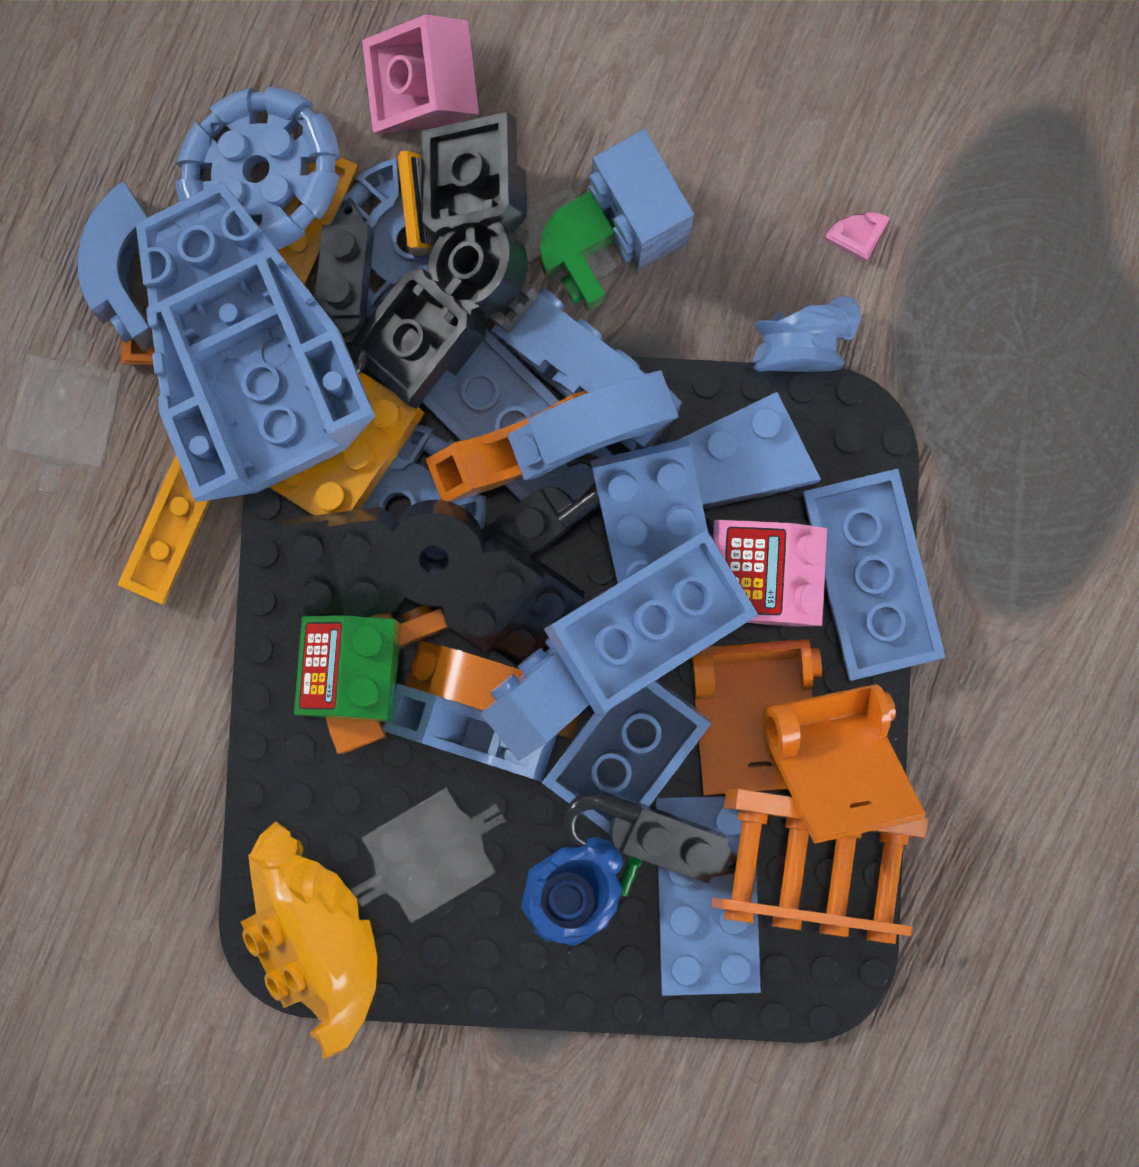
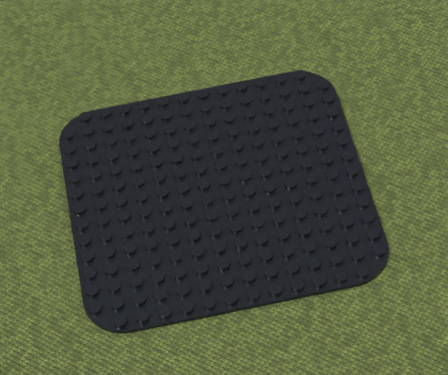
M345 342L346 347H348L351 342ZM349 352L351 359L354 363L356 361V358ZM629 356L645 374L662 371L667 387L682 401L678 413L679 417L673 420L653 446L677 441L778 392L821 479L813 487L795 489L771 496L752 498L729 503L724 506L703 509L708 533L712 539L714 520L777 522L810 526L802 496L803 491L894 469L899 470L916 538L919 485V451L916 436L903 408L886 389L875 381L843 368L824 372H758L753 369L755 363ZM522 363L559 401L565 399L562 394ZM366 367L362 370V373L388 388ZM421 402L418 407L425 414L418 424L435 429L434 435L447 442L450 439L459 442L460 440ZM620 442L605 446L613 455L630 452ZM424 452L416 464L429 470L426 458L431 455ZM505 485L480 493L481 496H486L485 527L521 502ZM269 487L258 493L243 496L219 903V933L229 966L241 984L253 996L264 1004L283 1013L298 1017L318 1018L301 1001L284 1008L281 1001H277L271 996L265 984L264 977L266 972L258 956L255 957L249 952L242 936L244 928L241 921L256 914L249 854L259 836L277 821L290 831L292 838L300 840L303 847L302 857L318 862L325 869L336 873L346 887L357 898L359 920L370 921L377 953L376 990L364 1021L810 1043L834 1038L848 1032L864 1021L878 1007L895 975L899 953L898 934L896 935V943L891 944L866 940L867 930L849 928L848 937L819 933L820 923L802 921L801 930L771 926L773 916L758 914L761 993L662 996L658 866L646 861H642L641 866L638 868L628 897L620 896L617 911L610 919L606 928L576 946L557 943L552 940L547 942L535 934V928L521 909L529 869L561 848L582 847L572 842L565 834L563 818L569 803L542 784L541 781L385 732L386 738L341 755L336 751L326 718L295 716L294 707L302 618H298L280 525L282 520L312 515ZM394 496L387 502L385 511L391 514L392 520L396 521L412 504L410 499L405 496ZM601 506L572 526V529L534 555L535 558L584 591V600L577 608L618 584ZM825 584L822 626L783 627L745 623L709 646L809 639L811 648L820 649L822 677H813L812 697L874 684L879 685L884 692H888L891 695L895 705V718L890 723L887 738L906 774L911 667L849 682ZM405 597L396 610L392 612L393 618L402 624L404 623L402 614L424 605L413 602ZM430 606L432 612L440 608L443 611L442 606ZM339 612L317 616H344V613ZM451 628L422 640L519 669L516 664L491 647L485 652ZM419 642L399 649L396 687L397 684L406 685ZM547 645L543 650L545 653L550 649ZM690 658L658 680L695 707L692 661ZM590 705L580 713L572 739L557 735L543 780L594 713ZM699 742L693 747L656 798L703 797ZM789 790L761 792L792 797ZM656 798L650 805L653 808H656ZM584 814L578 817L576 823L577 830L586 839L600 837L611 841L610 834ZM768 816L767 825L762 824L756 863L758 904L779 907L789 837V828H785L786 818ZM865 832L862 833L861 839H856L846 917L874 920L884 844L879 842L880 833ZM809 834L799 910L826 914L836 839L814 844ZM618 849L623 861L621 870L616 874L620 883L629 855L622 853ZM903 851L893 924H900Z

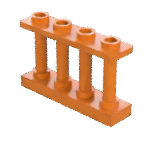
M726 789L724 809L738 811L737 820L742 821L732 898L730 900L712 897L711 907L725 909L724 919L753 923L754 914L773 916L771 926L801 930L802 921L820 923L819 933L848 937L849 928L867 930L866 940L891 944L896 943L897 934L912 936L913 926L893 924L903 846H908L909 837L926 838L928 818L871 831L880 833L879 842L884 843L874 920L872 921L846 917L856 839H861L862 833L836 839L826 914L799 910L809 832L793 798L742 789ZM768 816L786 818L785 828H789L779 907L751 903L762 824L767 825Z

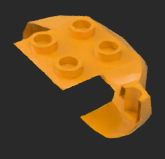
M276 821L259 836L249 854L256 914L241 921L244 928L242 936L247 949L253 956H258L266 972L264 977L265 984L271 996L275 1000L281 1001L284 1008L301 1001L322 1022L310 1034L312 1038L319 1042L322 1048L321 1056L325 1060L343 1052L349 1046L366 1018L376 990L377 953L369 920H359L357 898L346 887L336 873L325 869L318 862L302 857L303 847L300 840L292 838L290 831Z

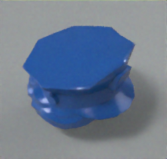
M600 837L587 839L586 846L561 848L529 869L521 909L535 928V934L547 942L552 940L557 943L576 946L608 926L610 919L617 911L618 901L622 894V887L616 876L623 865L622 856L611 841Z

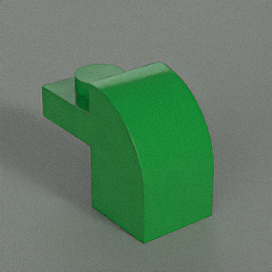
M591 191L559 208L546 223L540 242L541 265L546 279L564 270L566 276L561 278L560 281L566 293L574 304L582 301L587 311L604 303L605 293L585 258L614 242L615 233Z

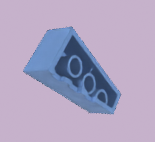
M545 288L540 290L538 299L510 333L498 325H495L491 330L492 334L517 359L565 398L583 391L589 393L599 388L645 374L639 369V365L626 353L619 349L615 351L601 341L602 335L589 323L581 318L576 322L563 312L564 304ZM509 308L504 315L506 316L511 309ZM668 388L677 413H679L682 401ZM673 420L645 435L619 442L630 451L651 447Z
M778 392L681 438H688L691 446L703 509L724 506L729 503L752 498L771 496L785 491L813 487L821 480Z
M550 638L545 641L550 648L546 653L540 648L518 666L523 673L519 678L512 674L490 692L495 700L481 713L482 717L518 761L548 743L590 705Z

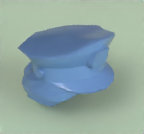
M839 296L829 304L809 305L788 317H784L783 312L779 311L775 313L771 320L757 321L754 327L762 335L763 343L758 346L752 361L755 363L753 369L758 372H824L840 370L845 361L837 353V339L852 340L856 335L861 319L860 306L857 305L855 299L849 296Z

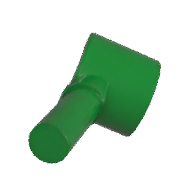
M632 856L628 857L627 865L620 881L622 887L621 895L628 897L638 868L643 860Z

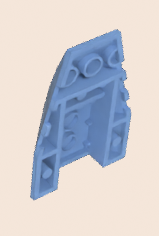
M221 181L136 223L143 285L147 287L149 307L146 308L148 326L152 329L155 353L152 354L154 373L158 376L160 396H157L159 413L194 500L201 502L258 493L345 451L376 415L340 330L226 184Z

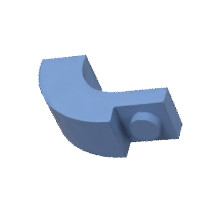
M122 181L99 202L84 227L78 249V278L88 306L102 324L111 321L125 343L134 339L145 352L154 346L153 334L147 320L132 298L129 288V272L132 262L139 252L136 223L148 218V216L124 181Z
M656 371L599 388L561 403L529 418L528 424L507 434L525 481L538 478L584 454L604 446L645 435L679 416L662 371Z
M397 684L394 721L393 723L385 722L382 730L541 782L543 781L557 737L555 735L548 743L518 761L482 717L481 713L483 711Z

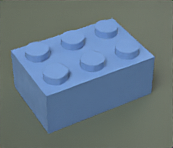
M645 128L592 158V174L588 176L591 185L588 186V189L591 191L606 219H609L613 226L612 229L615 232L613 244L624 263L632 260L639 271L688 243L694 213Z
M657 679L599 716H596L594 712L547 774L542 784L568 803L582 793L602 791L634 803L640 802L650 806L709 728L711 719ZM593 809L582 813L610 834L611 815Z

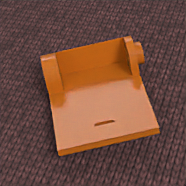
M809 639L707 647L691 658L695 708L711 719V725L698 741L703 797L725 795L726 789H742L755 792L789 790L765 739L762 721L763 711L768 706L812 697L813 677H822L820 649L811 648Z
M877 684L768 706L763 711L762 721L766 742L814 844L919 821L925 817L926 813L887 738L890 723L895 718L894 701L888 692H884Z

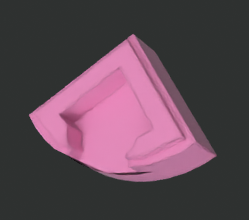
M873 212L853 215L837 222L829 230L824 240L866 262L890 218Z

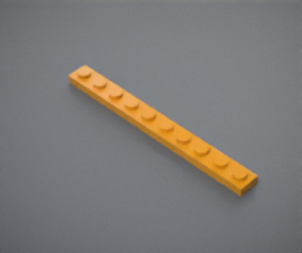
M341 157L335 164V173L339 175L337 189L329 208L321 220L316 217L305 228L306 235L291 245L277 250L305 287H307L319 260L322 226L330 225L359 171L358 164ZM308 163L309 175L311 172L316 171V163ZM295 196L287 205L285 212L291 216L303 203ZM176 455L118 582V586L162 605H165L211 502V500L201 502L194 500Z

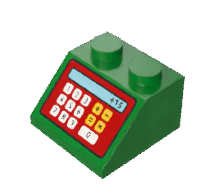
M358 616L302 617L294 715L393 723L401 624L395 619Z

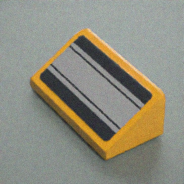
M400 151L398 163L409 253L413 257L430 255L439 235L422 222V154Z

